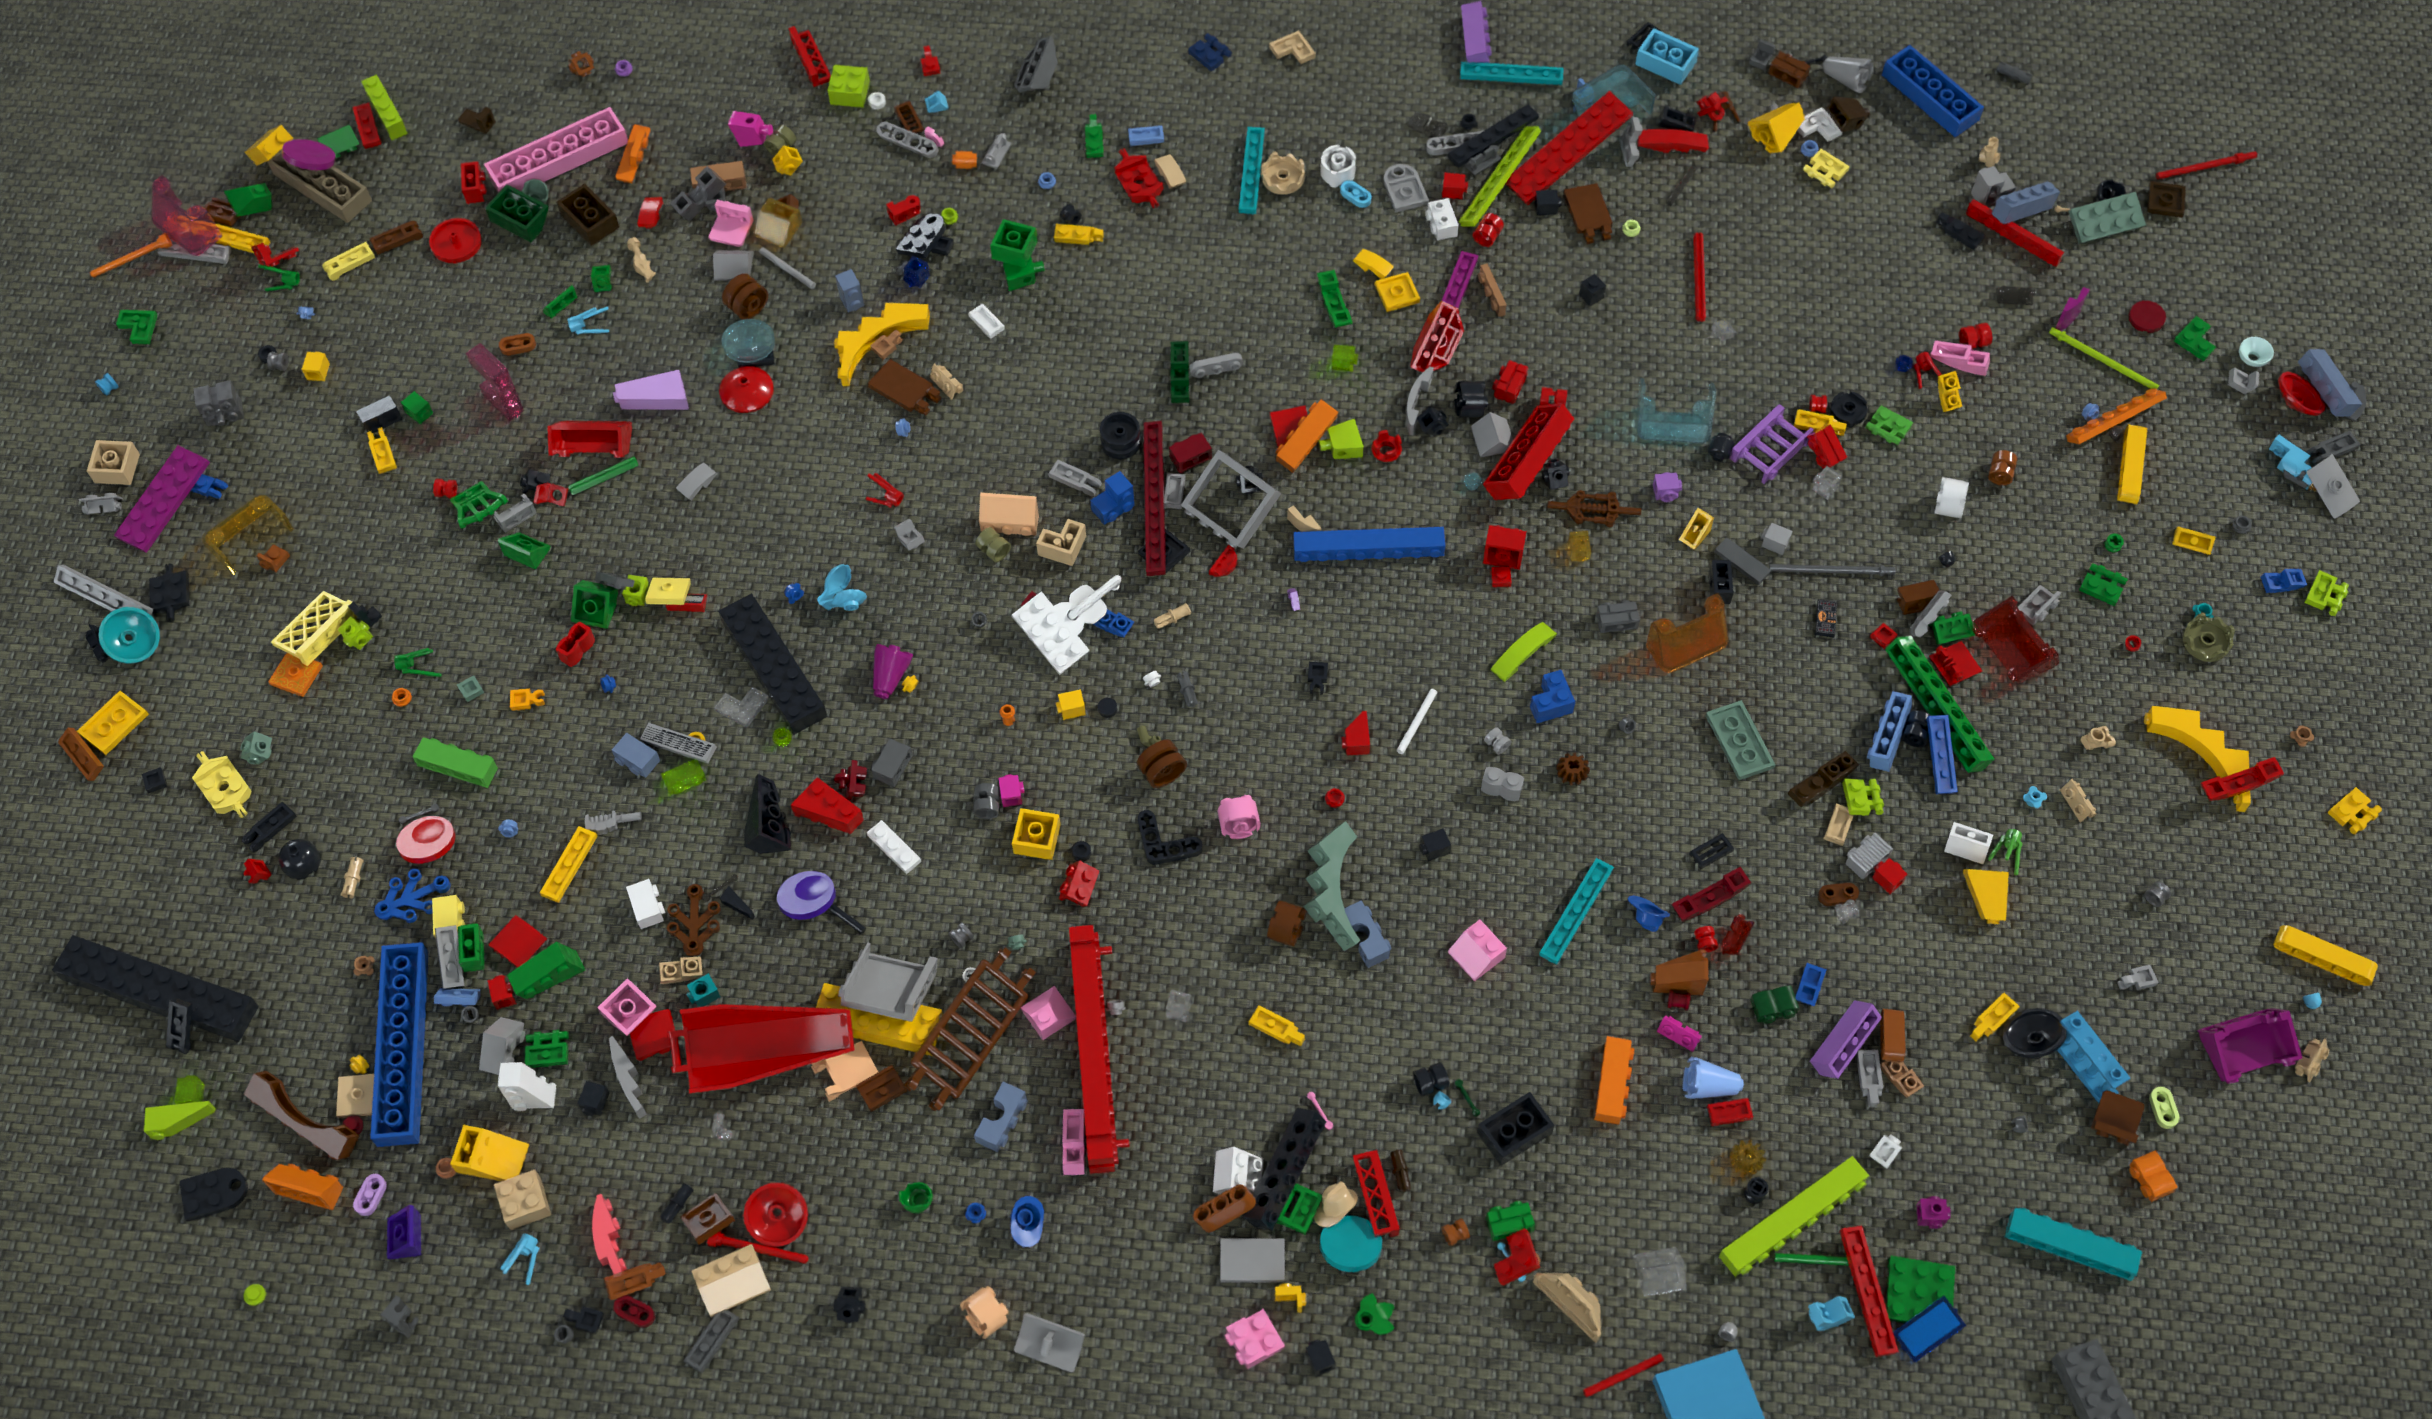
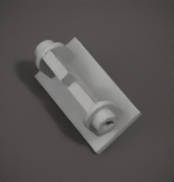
M1000 133L997 135L981 164L996 169L999 167L1012 144L1006 140L1005 134Z
M105 493L103 497L86 495V498L79 499L85 505L82 506V512L87 515L101 513L100 506H103L104 513L118 512V510L122 509L121 502H118V500H123V498L117 496L116 493Z

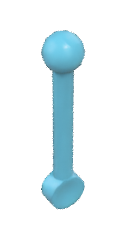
M1503 1242L1498 1243V1249L1504 1253L1506 1258L1510 1257L1505 1249L1506 1245ZM1524 1275L1518 1278L1517 1280L1519 1282L1525 1281L1526 1276Z

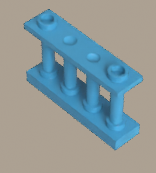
M2078 1011L2061 1020L2060 1023L2067 1030V1037L2057 1051L2099 1103L2102 1093L2106 1090L2119 1094L2116 1088L2131 1079Z

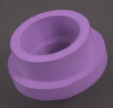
M620 60L616 64L615 71L619 76H627L632 72V65L626 60Z

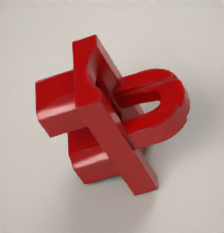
M1716 91L1708 96L1705 95L1696 102L1701 109L1697 114L1699 117L1708 114L1713 121H1719L1724 116V109L1721 104L1726 103L1728 99L1726 96L1720 98Z

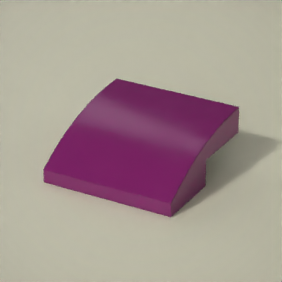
M2083 287L2077 300L2069 297L2056 329L2059 331L2064 330L2077 318L2090 289Z

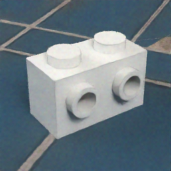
M1449 198L1428 202V210L1425 211L1427 221L1430 220L1431 233L1435 234L1437 240L1457 237L1458 223Z
M1954 822L1944 852L1984 864L1993 834Z
M647 879L626 887L641 929L664 921L662 914L665 913L662 902L657 901L656 897L660 895L656 884L652 886L650 880Z

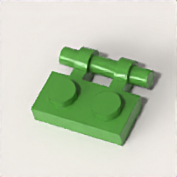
M1880 405L1871 419L1872 423L1868 422L1866 429L1870 430L1875 436L1879 435L1885 438L1890 444L1899 445L1912 427L1913 422Z

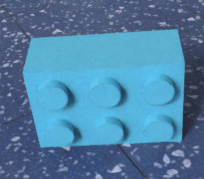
M1653 28L1637 52L1635 65L1681 85L1697 62L1699 48Z

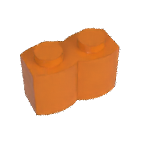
M2156 1151L2138 1157L2130 1163L2129 1171L2131 1176L2139 1181L2142 1194L2151 1202L2174 1193L2178 1188L2175 1180Z

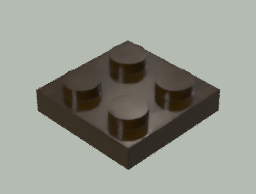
M2150 181L2148 185L2147 213L2183 218L2185 214L2186 186Z

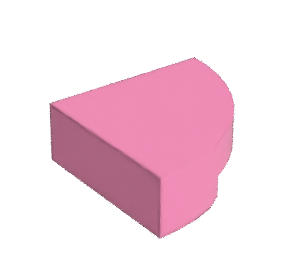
M927 126L925 137L934 141L937 146L942 147L944 144L942 137L939 138L934 133L935 130Z

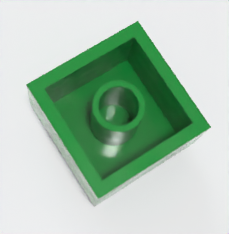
M1003 219L990 244L992 259L1026 267L1038 242L1036 227Z

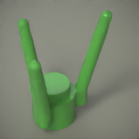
M2008 829L2005 836H2001L1988 860H1992L2003 844L2007 848L2006 861L2009 860L2012 850L2016 849L2014 875L2017 876L2023 844L2020 842L2022 833L2016 829Z

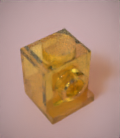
M1588 531L1569 532L1568 547L1571 561L1582 562L1590 560L1591 547Z

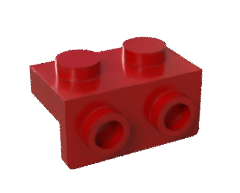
M1079 860L1068 866L1065 873L1067 877L1059 889V900L1068 899L1082 907H1086L1099 870Z

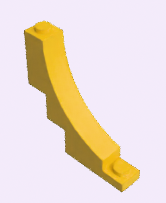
M2152 706L2149 712L2145 713L2144 724H2147V732L2170 737L2188 746L2211 766L2217 776L2223 778L2249 769V751L2227 749L2224 743V731L2200 728V711ZM2250 791L2234 796L2233 802L2236 804V811L2245 812L2251 804Z

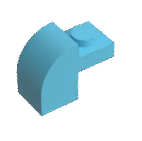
M1838 1296L1825 1303L1815 1302L1808 1305L1810 1309L1809 1316L1815 1324L1817 1331L1839 1326L1855 1318L1845 1297Z

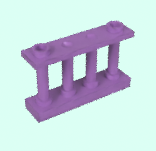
M1780 404L1732 448V455L1730 457L1735 463L1740 458H1745L1764 472L1761 481L1763 484L1769 479L1773 480L1778 470L1802 447L1808 446L1806 436L1813 433L1814 430L1810 428L1807 432L1802 433L1787 422L1783 416L1785 408ZM1780 425L1797 437L1798 440L1792 445L1774 432L1772 427ZM1763 436H1769L1787 451L1780 456L1760 440ZM1757 447L1775 462L1768 467L1749 453V449Z

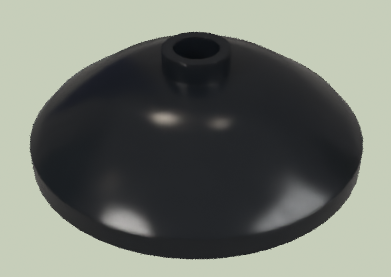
M2033 1008L2021 1011L2007 1021L2003 1029V1039L2007 1048L2014 1054L2026 1058H2038L2058 1050L2066 1040L2067 1030L2060 1023L2063 1018L2056 1012L2043 1008Z

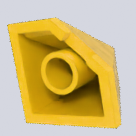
M1789 103L1754 118L1747 123L1753 139L1757 142L1761 141L1766 146L1765 150L1769 153H1779L1785 149L1805 120L1800 103Z
M1963 869L1964 877L1980 918L1987 919V924H2000V921H2006L2009 872Z

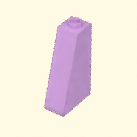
M679 370L615 384L616 392H613L615 403L619 402L621 409H689Z

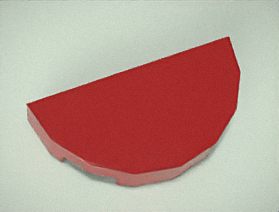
M1228 544L1209 570V575L1223 577L1235 570L1237 554L1232 546Z

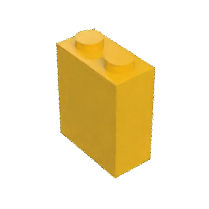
M280 125L269 130L245 153L256 165H260L269 161L282 149L284 143L294 138Z

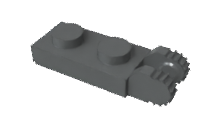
M2347 431L2320 442L2318 445L2308 449L2306 453L2310 456L2316 455L2318 452L2322 453V455L2312 461L2314 465H2317L2331 454L2336 458L2358 449L2361 444L2351 431Z
M598 571L595 576L597 583L603 584L607 582V586L616 589L626 590V587L633 588L634 580L613 573Z

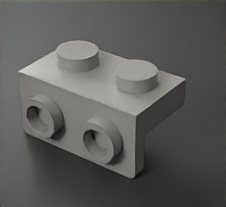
M2039 585L2017 607L2015 612L2034 626L2038 621L2042 622L2048 615L2047 611L2050 608L2054 610L2060 603L2058 598L2061 593L2057 591L2053 595L2043 586Z

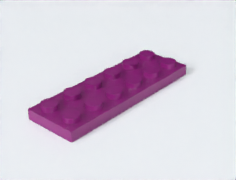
M177 445L114 536L147 553L210 462Z

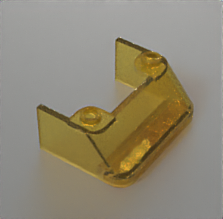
M266 495L252 497L202 535V542L205 547L233 575L236 573L234 568L218 547L265 512L270 510L291 532L294 530L286 514Z

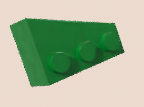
M556 941L513 970L507 977L515 994L528 999L586 970L577 951Z

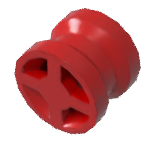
M1810 395L1809 412L1819 411L1820 413H1826L1827 396L1817 397L1816 395Z

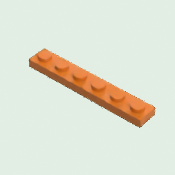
M2155 388L2149 389L2145 394L2132 398L2130 402L2118 405L2117 409L2103 413L2100 418L2090 420L2086 425L2073 429V432L2066 435L2067 441L2081 444L2167 398L2166 392Z

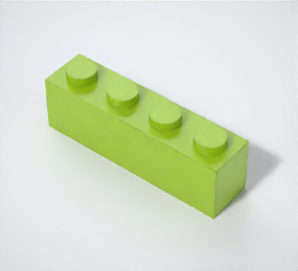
M374 75L362 80L361 83L366 95L391 140L393 141L407 135L404 123L379 77Z

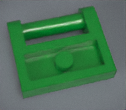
M1296 1183L1276 1223L1306 1235L1322 1202V1195ZM1298 1193L1300 1197L1290 1217L1287 1218L1284 1215L1294 1194Z

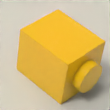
M306 353L302 371L307 380L325 381L330 365L325 353Z
M1081 689L1058 694L1059 702L1055 703L1058 714L1062 713L1063 720L1086 715Z

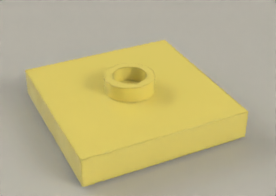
M652 578L645 598L646 604L684 605L691 584L690 578Z

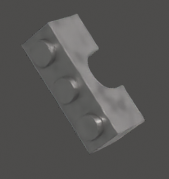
M708 166L695 178L698 185L692 192L685 193L682 191L670 203L688 221H691L706 206L705 201L711 200L726 185L719 175Z

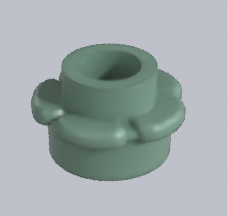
M1015 935L1008 938L1009 944L1007 946L1012 947V950L1024 948L1023 944L1027 940H1024V935Z

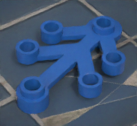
M411 869L408 872L409 881L401 898L394 901L397 892L403 887L400 878L394 877L389 882L391 888L385 900L377 903L374 912L379 919L387 920L391 917H397L406 920L408 923H413L417 920L415 911L412 909L402 911L398 908L408 906L422 910L426 914H432L433 908L426 909L427 906L432 905V901L422 902L417 899L434 891L446 893L451 887L450 881L446 876H437L433 883L413 892L422 875L418 869ZM413 874H418L416 877L412 878ZM399 882L397 886H393L394 883ZM413 914L412 918H407L408 915Z

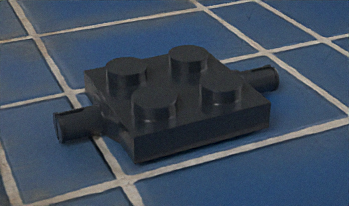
M170 563L165 565V575L149 578L150 608L153 609L152 613L166 612V621L168 622L175 620L174 611L190 606L189 573L186 570L173 573L174 566Z

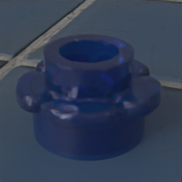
M1900 355L1895 360L1896 368L1901 372L1909 371L1913 367V359L1907 355Z

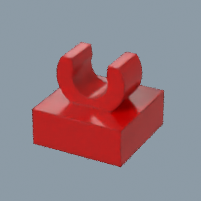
M248 858L244 863L246 870L243 874L244 876H251V879L248 881L249 883L256 884L260 879L268 880L272 875L263 860Z

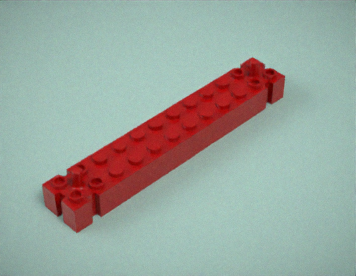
M1093 925L1069 927L1090 1174L1115 1172V1164H1119L1117 1148L1130 1147L1129 1139L1117 1140L1115 1130L1100 955L1112 954V946L1100 947L1098 932H1094Z

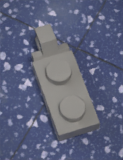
M1858 1050L1856 1058L1861 1092L1863 1096H1867L1868 1108H1876L1877 1104H1879L1878 1096H1882L1883 1090L1878 1050Z

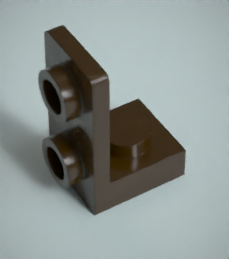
M486 106L479 113L465 109L458 118L460 124L485 134L496 123L491 108Z

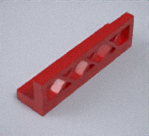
M795 26L788 28L791 41L813 87L830 82L831 74L810 31L798 33ZM805 37L809 38L807 43L802 42L801 39ZM807 49L814 50L813 55L808 54ZM817 61L820 62V64L818 67H816L813 65L812 62ZM819 72L826 74V77L818 79Z
M1374 1150L1353 1155L1352 1158L1374 1236L1388 1233L1390 1237L1399 1236L1400 1228L1378 1151ZM1368 1158L1370 1169L1367 1171L1360 1167L1358 1160ZM1368 1176L1374 1179L1376 1185L1374 1191L1365 1185ZM1374 1196L1380 1199L1382 1206L1380 1210L1371 1206L1370 1202ZM1379 1216L1386 1220L1387 1228L1378 1230L1376 1221Z

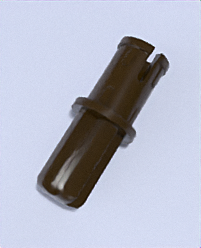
M1394 1150L1390 1152L1394 1167L1392 1172L1396 1176L1399 1191L1405 1193L1411 1190L1408 1176L1409 1168L1406 1167L1403 1150Z

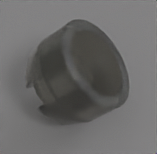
M2115 425L2109 429V436L2116 442L2124 435L2126 430L2121 426Z

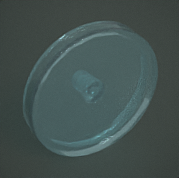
M744 319L733 323L724 331L722 345L724 352L731 359L745 363L755 362L771 353L775 345V337L772 328L767 323L756 319Z

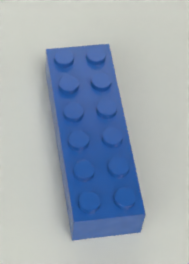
M1911 45L1885 62L1882 76L1954 137H1957L1980 121L1984 106Z

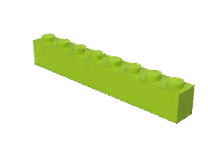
M1851 1156L1724 1248L1719 1258L1735 1277L1740 1273L1742 1275L1747 1274L1753 1268L1751 1265L1757 1261L1759 1264L1769 1257V1252L1773 1249L1775 1251L1780 1250L1786 1244L1784 1241L1790 1237L1792 1240L1802 1233L1801 1229L1806 1225L1808 1228L1813 1226L1818 1221L1817 1217L1821 1214L1828 1215L1834 1210L1836 1203L1840 1202L1843 1204L1851 1197L1850 1193L1854 1190L1856 1192L1861 1191L1867 1185L1868 1173Z

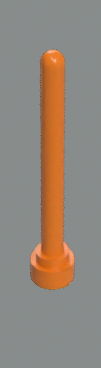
M164 233L156 239V242L96 268L90 272V275L97 277L158 248L167 249L173 246L169 236Z

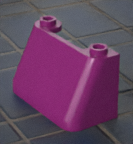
M2264 1009L2198 1030L2200 1040L2220 1080L2226 1081V1084L2238 1082V1078L2242 1077L2244 1072L2274 1063L2291 1066L2296 1064V1060L2303 1059L2289 1010Z

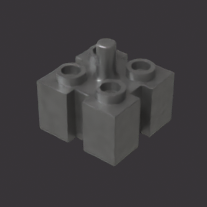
M230 380L216 383V386L211 388L208 385L194 388L195 405L199 413L202 414L207 426H223L226 419L229 422L244 419L242 400L238 393H235V388Z

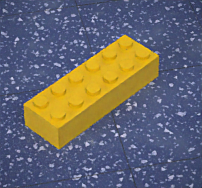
M824 983L816 1008L850 1009L853 1038L912 1052L918 1051L943 1016L942 1009L920 1005L912 1022L841 1006V997H839L840 986ZM938 1037L936 1038V1040H935V1041L933 1042V1044H932V1045L935 1046V1047H936V1044H937ZM927 1051L926 1054H925V1055L933 1056V1055H931L928 1051Z

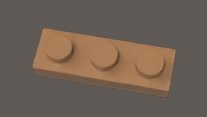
M1483 264L1480 267V273H1478L1479 282L1483 283L1485 295L1491 300L1492 310L1496 311L1498 317L1504 316L1506 302L1488 264Z

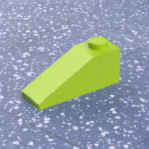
M209 1101L145 1108L144 1132L154 1140H162L164 1137L173 1136L215 1112V1107Z

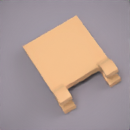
M862 1041L854 1044L855 1051L812 1063L811 1068L814 1074L826 1068L834 1085L825 1088V1095L828 1101L836 1099L842 1093L855 1088L860 1082L878 1073Z

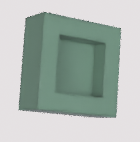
M474 675L457 684L467 702L484 693Z

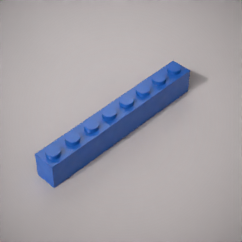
M1444 527L1294 532L1293 537L1294 561L1301 562L1311 560L1343 561L1346 559L1363 560L1368 558L1439 557L1445 554Z

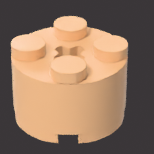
M990 1286L982 1287L960 1303L962 1311L966 1309L968 1313L965 1316L968 1323L979 1336L984 1334V1339L1007 1323L1006 1315L1009 1313L1003 1303L999 1304L995 1299L996 1295Z

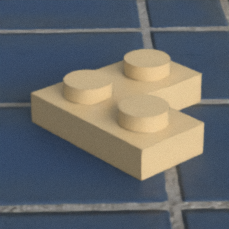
M1300 31L1269 43V48L1277 59L1293 53L1299 63L1302 64L1314 59L1316 55Z

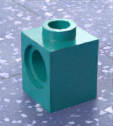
M709 973L687 985L689 990L687 996L691 1004L696 1003L698 1007L706 1006L721 998ZM706 990L704 994L698 995L699 991Z

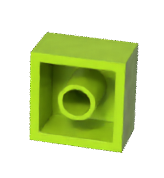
M834 65L828 87L830 105L864 108L870 83L868 68Z

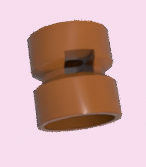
M2006 450L1995 452L1988 475L1989 480L1997 485H2009L2012 483L2018 460L2017 456Z

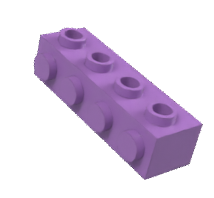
M1481 1L1461 5L1468 62L1490 63L1489 56L1492 55L1490 45H1488L1490 43L1489 32L1486 33V30H1489L1488 21L1485 20L1488 17L1487 9L1482 6Z
M1854 1000L1810 1060L1819 1075L1836 1079L1840 1077L1882 1018L1872 1003Z

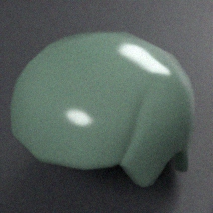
M532 179L524 183L521 192L544 204L547 202L548 188L544 182Z

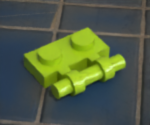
M2319 570L2304 603L2323 610L2327 605L2330 608L2329 614L2336 616L2337 612L2342 608L2343 598H2346L2348 594L2347 589L2349 585L2345 582L2337 585L2335 584L2337 577ZM2331 592L2335 593V599L2330 597Z
M1844 779L1842 784L1849 815L1868 816L1871 810H1875L1877 815L1884 813V802L1880 798L1881 789L1876 779H1870L1868 781L1869 786H1865L1864 779ZM1867 795L1872 796L1873 800H1868Z

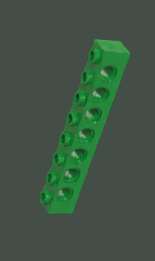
M1911 636L1897 637L1885 649L1927 713L1931 716L1948 715L1952 750L1968 773L1983 771L1995 760L1914 639Z

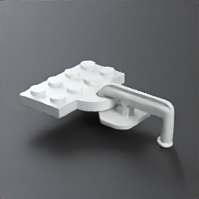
M1119 575L1114 576L1096 591L1088 585H1082L1070 594L1069 602L1058 603L1054 606L1041 591L1011 616L1060 675L1090 651L1078 635L1082 632L1084 623L1094 624L1106 614L1107 607L1101 598L1109 591L1119 589L1121 577Z

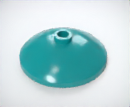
M122 607L110 612L103 619L98 634L99 642L104 652L110 658L126 664L138 663L149 658L155 652L160 640L159 627L154 618L144 610L135 607ZM130 635L132 637V640L127 641L125 639V636Z

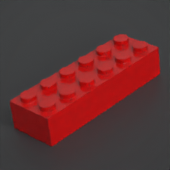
M1563 403L1540 405L1534 409L1483 483V486L1494 500L1519 499L1524 496L1525 491L1534 481L1535 476L1543 468L1544 463L1552 455V451L1561 442V438L1574 421V417Z

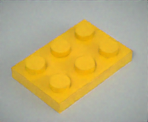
M119 691L79 728L77 733L103 754L107 755L149 714L144 708Z

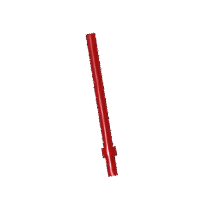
M2257 152L2236 153L2231 157L2156 173V179L2232 163H2244L2245 160L2257 158Z

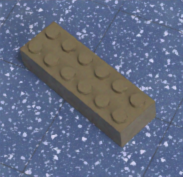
M282 149L267 161L273 175L347 223L372 202L367 187L334 166L325 170L302 169L285 161L282 157Z

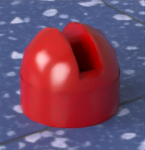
M2135 635L2127 637L2125 640L2126 649L2130 652L2138 651L2141 647V639Z

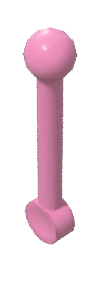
M1309 1092L1307 1098L1312 1100L1319 1114L1327 1121L1325 1129L1331 1130L1333 1123L1326 1118L1315 1099V1094Z

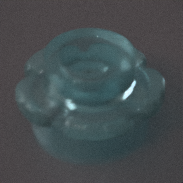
M1468 473L1464 477V484L1470 490H1475L1482 484V478L1479 477L1478 473Z

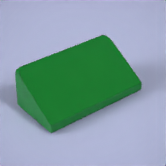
M571 285L543 309V313L549 318H553L577 298L574 286Z

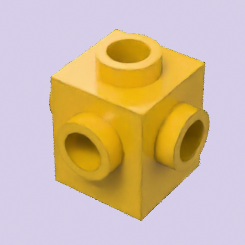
M785 145L782 146L772 159L775 169L780 174L790 176L803 162L797 149Z

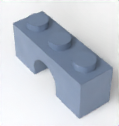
M1362 900L1344 908L1355 932H1363L1368 936L1367 940L1359 943L1358 949L1367 968L1388 959L1391 945L1387 939L1382 937V930L1377 922L1374 923L1371 918L1372 912L1370 908L1364 906Z
M1002 1082L993 1099L995 1107L1003 1110L1004 1115L995 1121L983 1117L974 1134L976 1143L996 1152L1006 1145L1010 1129L1015 1128L1018 1122L1017 1116L1020 1111H1024L1028 1102L1025 1091L1005 1082Z

